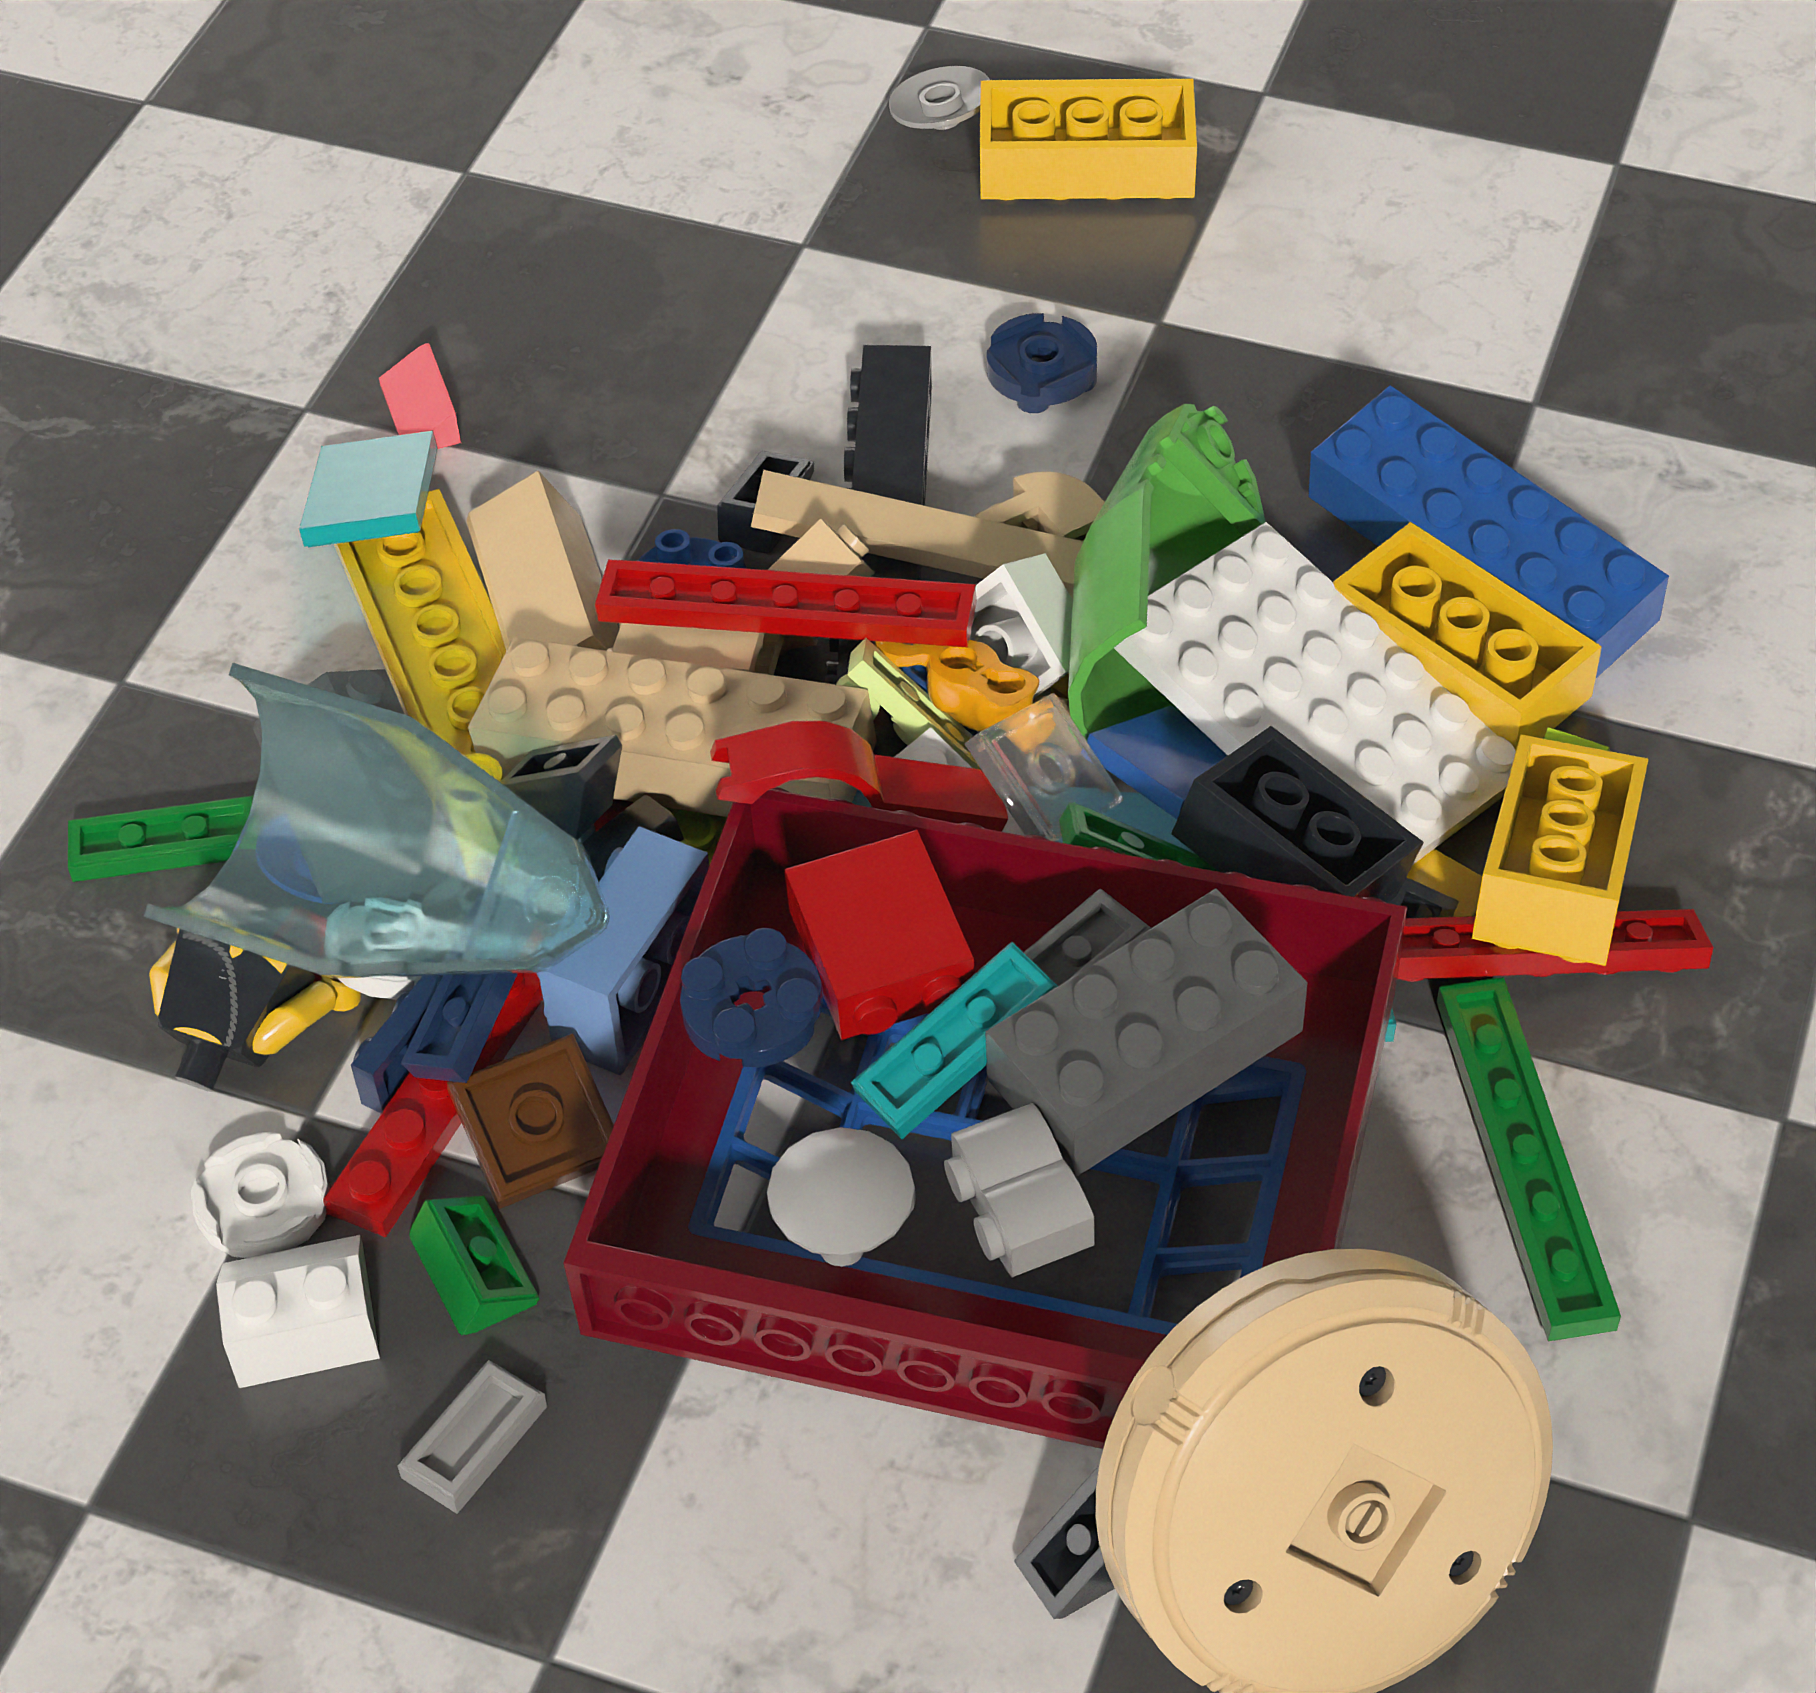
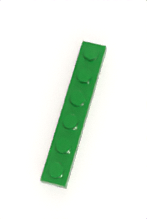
M1504 977L1439 987L1437 1005L1548 1342L1617 1331L1621 1314Z

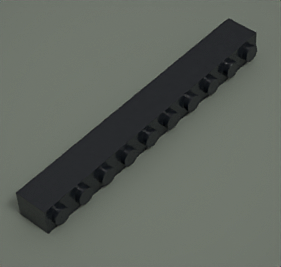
M863 345L862 367L851 368V402H859L858 407H848L847 440L848 442H855V447H845L844 482H852V488L847 489L925 506L932 402L931 346ZM866 553L861 558L875 572L871 577L921 581L922 565L870 553ZM829 638L830 652H838V661H827V684L836 685L838 680L848 673L850 654L863 640ZM881 705L877 716L873 719L877 740L873 753L874 755L895 757L908 745L894 730V721L891 720L892 715Z

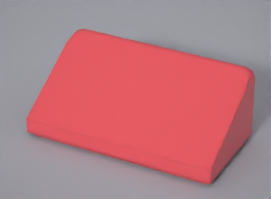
M425 343L379 377V383L398 435L433 431L437 449L459 444L461 440L453 404L430 344Z

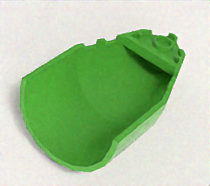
M1183 404L1164 415L1149 428L1090 526L1076 557L1068 698L1071 727L1085 747L1090 733L1168 706H1173L1179 710L1122 657L1114 647L1127 637L1147 627L1148 596L1266 522L1255 475L1247 459L1235 462L1233 445L1227 433L1221 427L1228 420L1216 406H1212L1205 411H1197L1194 404Z

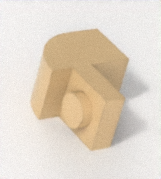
M1032 472L1013 478V498L994 504L988 509L975 514V517L1084 541L1090 526L1105 502L1089 485L1073 476L1058 472Z

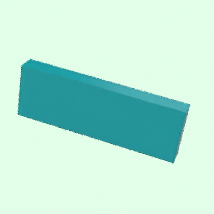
M1011 942L851 1082L855 1092L903 1139L987 1065V1030L1055 989L1058 985Z

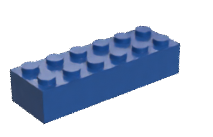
M1391 385L1311 451L1309 498L1377 546H1380L1409 522L1420 527L1602 646L1596 678L1660 621L1669 575Z

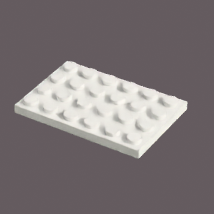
M1267 522L1148 596L1147 627L1127 637L1114 647L1122 657L1227 755L1237 750L1269 726H1273L1421 839L1424 843L1414 863L1472 821L1505 794L1516 753L1513 745L1505 738L1497 736L1470 711L1464 700L1451 694L1424 669L1423 664L1415 656L1406 653L1380 630L1377 622L1371 616L1358 610L1335 589L1334 584L1327 576Z

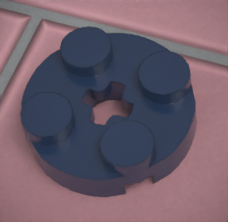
M1044 313L1021 315L1001 324L992 334L991 346L987 350L986 356L987 377L991 385L1000 394L1017 401L1019 409L1027 413H1041L1047 410L1050 405L1068 402L1095 387L1097 383V342L1090 330L1074 319L1062 316V324L1056 322H1044ZM1038 357L1044 361L1047 360V362L1033 361L1032 358Z
M761 928L751 932L749 935L724 940L687 962L682 969L680 1004L684 1026L691 1041L706 1056L720 1061L719 1054L728 1058L742 1059L743 1067L759 1068L782 1062L801 1051L815 1033L814 1024L819 1018L820 1013L822 1014L823 1007L822 985L818 970L811 959L798 947L787 943L785 937L779 931ZM757 991L764 993V1006L759 1009L753 1010L748 1003L738 1006L734 1004V1002L740 999V995L746 992Z

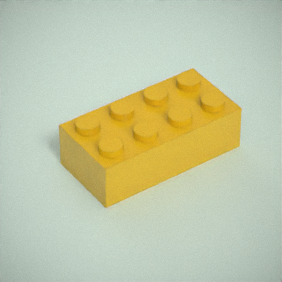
M1193 79L981 80V199L1009 201L1014 199L1066 200L1106 198L1117 200L1121 198L1173 199L1195 197L1197 137Z
M1409 522L1332 582L1337 591L1362 613L1371 616L1377 622L1379 629L1401 649L1415 656L1423 664L1424 669L1451 694L1464 700L1470 711L1497 736L1508 740L1515 748V751L1517 750L1520 735L1537 738L1545 737L1548 727L1554 729L1592 697L1602 646L1412 522Z
M1520 735L1482 876L1472 939L1490 942L1498 947L1507 949L1519 948L1559 956L1568 962H1588L1606 966L1648 758Z

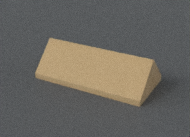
M539 471L534 472L468 513L466 522L506 651L514 637L605 651L608 648L614 647L619 628L617 623L598 621L595 602L602 578L581 516Z

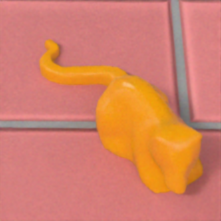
M969 640L968 648L875 641V646L897 667L915 665L926 667L928 696L937 709L948 713L958 723L970 729L990 733L1001 738L1022 758L1031 755L1050 734L1058 713L1055 707L1037 706L1033 703V696L1039 687L1040 680L1029 671L1003 664L996 652L987 644Z

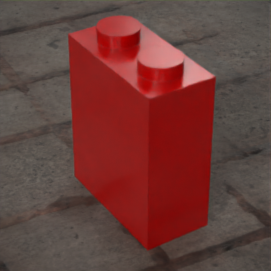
M918 830L785 869L789 911L807 956L818 970L822 993L841 1040L860 1034L871 1035L881 1033L896 1023L931 1013L975 974L974 957Z

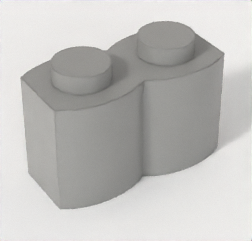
M1033 1103L951 1133L953 1158L944 1161L946 1175L957 1200L963 1202L970 1199L979 1214V1217L974 1218V1228L981 1248L990 1261L1000 1258L1011 1277L1094 1246V1216L1075 1175L1063 1160L1046 1121Z

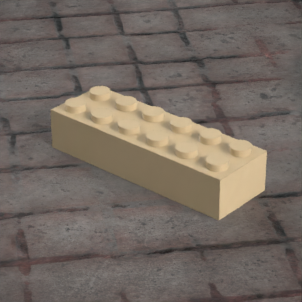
M518 637L513 638L468 726L475 752L490 755L496 759L502 767L504 777L532 750L617 735L623 746L613 799L636 802L646 794L663 807L728 817L733 802L717 800L716 788L720 779L731 776L729 763L711 761L710 750L716 739L790 721H827L852 729L871 745L872 750H874L877 742L868 689ZM819 777L792 780L777 786L791 793L828 800L838 798L851 803L857 791V788L841 780Z

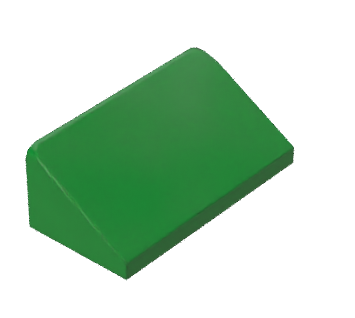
M484 1195L425 1200L410 1228V1240L461 1336L481 1331L538 1303L540 1297Z

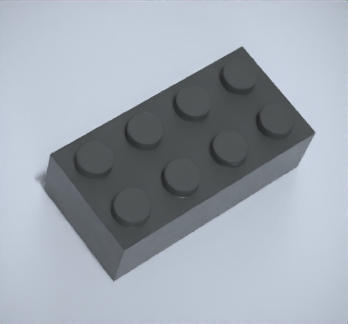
M1214 889L987 1030V1080L1013 1109L1030 1103L1037 1107L1057 1143L1063 1160L1070 1167L1075 1177H1077L1302 1032L1308 982L1217 889Z

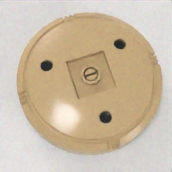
M1368 1249L1324 1250L1305 1253L1272 1263L1222 1288L1197 1306L1177 1324L1148 1357L1119 1404L1105 1441L1096 1485V1524L1099 1545L1106 1570L1116 1592L1157 1647L1180 1671L1199 1685H1207L1212 1692L1376 1693L1426 1667L1453 1647L1494 1605L1499 1598L1495 1592L1496 1588L1507 1587L1508 1584L1504 1577L1516 1573L1512 1566L1513 1562H1522L1540 1522L1552 1470V1423L1544 1387L1530 1356L1512 1331L1455 1281L1435 1268L1405 1256Z

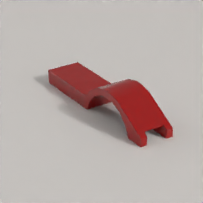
M790 721L716 739L710 750L711 761L729 763L731 776L720 779L716 788L717 800L753 804L766 791L788 781L819 777L841 780L861 790L872 808L893 812L899 810L909 811L920 817L958 824L973 823L985 829L1001 832L1008 821L998 772L874 755L871 745L852 729L827 721Z

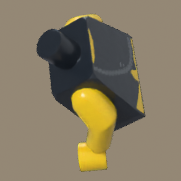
M182 922L179 924L177 940L158 959L149 972L154 1011L158 1017V1027L177 1041L188 1045L175 1078L188 1085L209 1092H213L226 1058L254 1067H260L266 1062L270 1054L277 1053L331 1010L348 1011L358 1006L361 1001V992L344 985L330 973L327 964L322 969V982L313 983L315 975L294 957L220 935L216 925H210L208 930L194 927L192 922Z

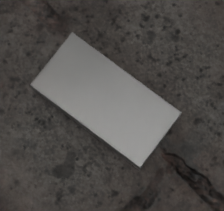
M488 1360L399 1463L398 1470L401 1479L458 1514L547 1408L545 1394Z

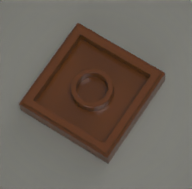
M573 1033L471 1073L467 1083L447 1082L448 1093L498 1209L598 1170L614 1124Z

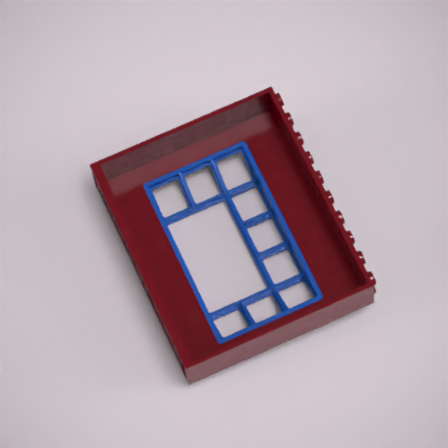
M779 787L766 791L753 804L733 802L563 1262L580 1334L1104 1449L1107 1434L1119 1404L1134 1377L1155 1348L1177 1325L1176 1323L1150 1318L1159 1280L1163 1276L1241 1270L1240 1278L1277 1261L1305 1253L1341 1249L1397 985L1407 907L1389 904L1373 897L1357 898L1319 891L1308 885H1287L1254 879L1238 872L1222 873L1184 866L1173 860H1152L1116 853L1103 847L1087 848L1050 841L1038 835L1022 836L985 829L973 823L958 824L925 818L909 811L899 810L893 812L855 805L844 799L834 798L828 800L791 793ZM918 830L974 957L975 974L1011 942L1024 953L1099 889H1102L1151 928L1212 890L1217 889L1308 983L1303 1031L1178 1112L1169 1152L1165 1158L1119 1149L1090 1168L1092 1170L1156 1182L1160 1185L1129 1311L1124 1313L863 1257L852 1265L834 1266L826 1262L821 1254L812 1253L795 1243L714 1226L734 1164L770 1181L772 1169L780 1159L747 1143L744 1139V1134L763 1079L841 1117L842 1120L839 1127L862 1130L868 1124L886 1128L890 1127L855 1092L853 1086L850 1092L844 1091L784 1061L759 1068L743 1067L742 1059L728 1058L719 1054L720 1061L701 1052L689 1038L683 1022L680 1004L682 991L681 975L686 963L700 956L704 951L719 942L738 936L749 935L751 932L761 928L779 931L785 937L787 943L798 947L807 955L789 911L785 869ZM757 991L746 992L740 995V999L734 1002V1004L738 1006L748 1003L753 1010L759 1009L764 1006V993ZM823 996L822 1013L832 1017ZM930 1013L896 1023L881 1033L865 1034L868 1036L855 1078L888 1050L891 1043L898 1042ZM987 1065L963 1085L954 1114L934 1111L910 1133L951 1141V1133L983 1122L976 1119L988 1082ZM1282 1096L1270 1149L1267 1154L1189 1160L1201 1110L1204 1105ZM1262 1180L1250 1236L1246 1243L1167 1248L1180 1195L1185 1188Z

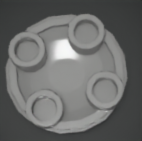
M843 1127L812 1133L790 1146L773 1167L767 1190L772 1219L788 1240L812 1253L821 1254L823 1259L829 1264L841 1267L854 1264L862 1257L864 1252L871 1251L894 1237L914 1209L916 1201L915 1186L909 1163L896 1147L870 1131Z

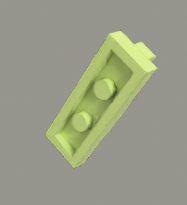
M867 638L851 652L848 673L841 677L836 685L868 689L873 719L877 716L881 705L892 715L891 720L894 721V730L907 745H910L931 727L972 768L996 771L1000 779L1001 761L960 723L950 717L948 713L937 709L931 702L928 694Z

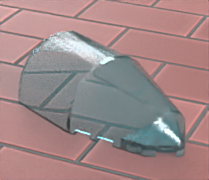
M232 663L229 676L240 681L255 698L262 727L260 774L249 817L230 858L208 888L183 906L160 908L148 904L143 916L329 978L545 972L601 935L607 929L610 921L607 903L588 852L582 843L424 724L411 716L236 663Z

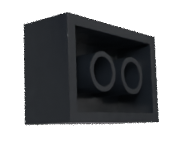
M1269 726L1194 779L1171 835L1218 872H1238L1254 879L1287 885H1308L1319 891L1357 898L1373 897L1386 903L1398 895L1424 843L1273 726Z

